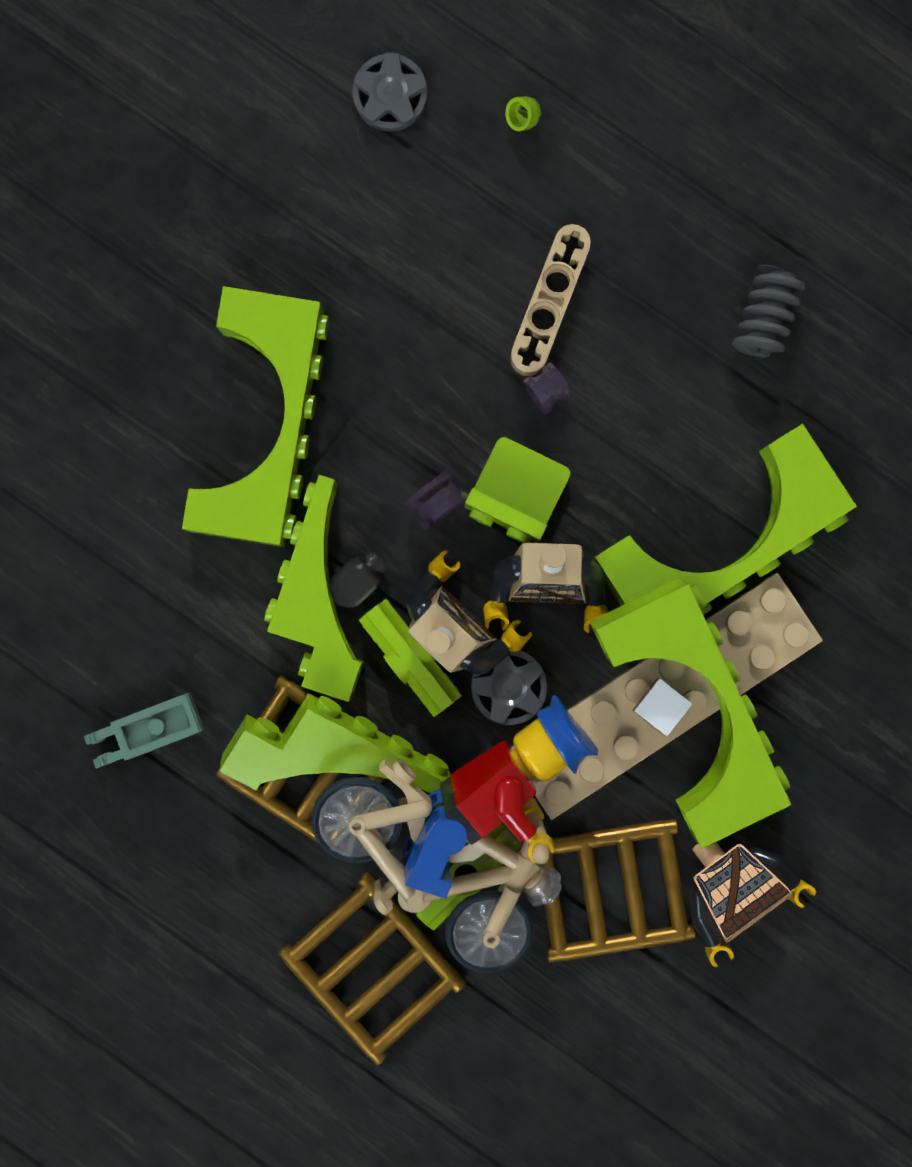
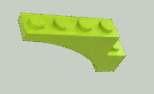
M319 475L316 484L310 482L307 487L303 505L307 506L308 509L304 521H297L293 529L290 544L296 546L291 561L285 559L282 563L277 582L283 585L278 600L274 598L270 600L264 621L270 623L267 632L314 647L312 654L308 652L304 654L298 675L304 677L301 687L349 702L353 698L364 661L356 659L339 622L331 590L328 569V535L331 511L338 483L334 479Z
M309 693L284 733L280 732L279 728L270 720L261 717L255 719L247 714L223 752L219 772L254 790H257L260 784L305 774L348 773L389 779L379 770V764L384 759H387L392 765L398 759L406 763L416 774L417 778L413 783L429 793L441 789L440 783L450 777L448 765L439 757L432 754L424 756L413 750V746L404 738L397 735L389 737L378 731L377 726L367 718L362 716L354 718L341 711V707L330 698L321 696L318 699Z

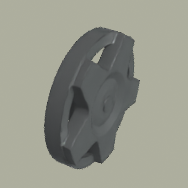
M390 52L371 58L363 64L355 76L353 99L356 110L367 124L378 130L392 132L411 126L420 118L427 103V83L423 72L412 60L399 55V53ZM381 65L379 72H370L373 68ZM401 65L409 69L413 74H403ZM360 90L369 96L365 107L362 106L360 101ZM421 93L420 101L413 111L410 99ZM386 114H391L397 121L384 122L380 121V119Z
M523 651L510 652L509 656L493 668L491 675L479 677L480 675L473 674L471 693L476 707L486 718L498 724L516 725L531 719L541 709L546 698L547 680L540 664ZM510 656L520 657L528 663L517 667ZM538 678L540 681L539 697L531 690V686ZM479 695L489 697L492 700L490 712L483 706ZM514 708L527 712L520 717L508 719Z

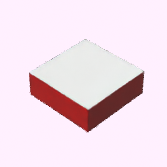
M657 678L634 707L633 711L663 735L668 736L691 707L692 703L660 678Z

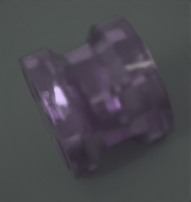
M552 363L545 365L542 368V373L537 377H528L523 381L528 395L545 415L552 411L553 405L559 400L566 401L573 395L568 383Z

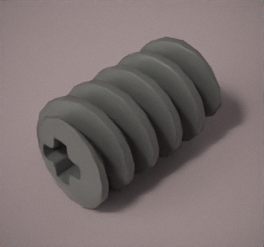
M759 265L757 267L759 275L752 282L754 291H751L747 297V302L750 306L745 307L742 312V317L745 321L740 322L737 327V333L740 336L732 341V345L744 354L766 358L771 355V352L785 351L786 347L776 341V337L790 336L791 331L782 326L781 322H793L795 320V314L786 310L787 306L798 307L801 300L791 293L792 291H804L806 285L804 282L796 279L793 273L783 268L772 265Z

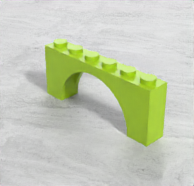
M223 286L216 327L223 336L235 338L253 346L273 364L283 387L285 399L284 422L272 452L251 474L235 483L219 488L188 489L182 529L193 533L285 547L286 539H291L296 524V515H291L293 499H299L302 491L303 475H297L300 459H306L308 454L310 437L309 435H304L306 419L312 420L315 413L316 395H311L313 379L319 380L321 376L323 356L317 354L320 339H327L329 316L324 315L321 302Z
M803 424L799 425L759 451L768 470L771 483L770 513L765 528L757 542L736 562L713 572L692 573L680 571L661 564L650 557L635 543L630 535L592 558L603 569L605 582L619 604L622 606L680 578L688 583L689 586L695 584L701 592L706 603V607L701 609L704 615L712 609L710 601L723 594L725 599L735 595L746 587L743 580L757 572L759 577L769 573L781 564L777 558L787 551L791 550L793 555L815 542L812 535L825 528L827 533L845 524L849 520L846 513L857 506Z
M677 578L589 623L606 658L613 667L640 659L657 658L671 660L698 671L712 687L719 703L722 718L720 746L713 764L702 780L686 794L675 800L692 836L702 849L790 806L791 802L785 790L791 787L781 767L777 766L774 768L769 755L774 753L768 737L763 730L757 732L752 719L757 717L752 702L746 694L741 696L735 683L740 681V676L734 664L729 658L723 659L718 646L723 644V640L717 627L712 621L707 623L701 609L706 607V603L701 592L695 584L689 586L688 583Z

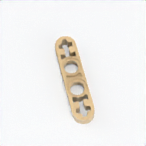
M566 225L556 234L514 342L510 358L514 370L523 376L536 375L545 366L588 255L591 244L590 236L586 229L579 225ZM572 236L578 238L577 245L583 249H575L568 265L561 262L566 250V244L561 241L568 242ZM554 272L563 273L568 278V288L563 292H553L546 283L548 275ZM540 309L550 311L555 319L553 326L546 330L535 327L532 323L534 312ZM525 332H528L537 339L548 340L547 344L539 340L535 356L540 361H532L529 366L523 365V357L518 355L519 351L526 352L532 337L524 336Z

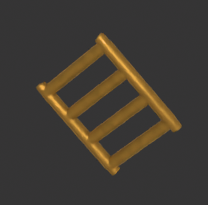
M280 675L274 686L277 691L260 717L268 719L275 724L290 699L301 706L308 693L313 694ZM219 770L216 774L227 785L315 842L317 840L313 834L310 819L312 817V810L322 792L332 785L339 773H320L299 807L295 809L276 797L288 778L266 782L263 787L259 786L257 790H254L219 772ZM369 775L366 776V778L378 781L380 783H382V781L384 780V778ZM360 786L332 831L321 826L325 838L332 846L345 852L347 843L344 840L350 833L348 828L349 810L353 806H367L376 790Z
M676 819L659 820L552 838L554 854L577 851L591 940L567 943L553 860L554 854L550 852L548 861L544 864H538L543 869V874L548 873L549 875L547 883L542 888L551 947L547 948V960L549 963L678 943L696 938L693 925L687 922L673 834H677L678 828ZM657 838L672 926L648 930L633 842ZM617 844L631 933L607 937L593 848Z
M367 872L362 875L358 881L360 886L293 947L288 944L280 949L278 955L364 1054L378 1066L386 1058L387 1054L385 1051L452 990L455 993L462 990L466 986V982L393 898V909L385 915L386 918L321 977L316 974L304 958L369 899L374 902V883L376 880ZM398 929L414 948L346 1008L331 989ZM425 960L440 976V979L376 1038H373L358 1020Z

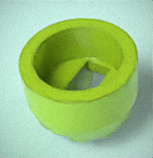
M528 96L511 99L505 111L508 125L515 131L529 130L536 126L541 116L538 102ZM521 106H523L524 108H526V109H527V112L524 111V110H521V109H520Z

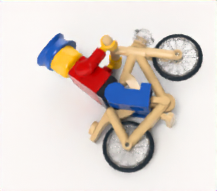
M556 695L552 696L550 706L536 713L538 718L514 736V750L506 741L498 743L452 773L450 777L440 783L441 789L435 790L429 796L413 783L417 778L416 774L406 763L398 759L392 765L387 759H384L379 764V770L402 789L406 797L397 799L389 788L378 781L364 777H352L335 782L325 789L316 800L312 810L311 825L313 834L318 844L326 853L336 859L351 863L374 860L387 876L388 882L380 877L374 883V904L383 915H387L393 909L392 896L397 891L400 906L405 911L417 913L425 910L431 900L446 899L448 896L501 884L498 891H483L466 897L451 912L446 924L445 935L451 954L460 964L477 972L492 973L503 971L512 967L527 953L533 939L534 928L528 909L518 900L522 889L527 894V900L533 906L550 904L561 891V874L554 868L548 869L545 865L538 866L536 864L546 863L550 857V852L554 854V842L547 835L542 821L544 815L537 801L532 798L537 792L533 778L537 777L542 781H548L566 767H569L576 774L580 763L587 756H598L599 751L595 743L574 720ZM402 822H407L410 834L402 849V862L391 847L399 837ZM504 822L516 838L524 843L521 850L516 852L488 836V834ZM483 854H487L505 865L451 878L450 867L448 866L449 862L474 861Z

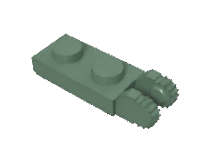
M189 692L113 721L111 726L84 736L87 745H94L105 741L107 737L115 735L120 750L113 753H104L99 755L97 759H94L93 763L97 769L123 758L124 761L194 735L204 731V727L192 695Z

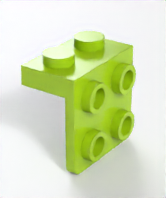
M502 437L496 442L474 489L472 488L465 502V508L471 511L469 514L470 518L489 527L495 522L507 528L506 535L520 543H529L530 540L538 543L568 482L570 470L566 466L511 439Z

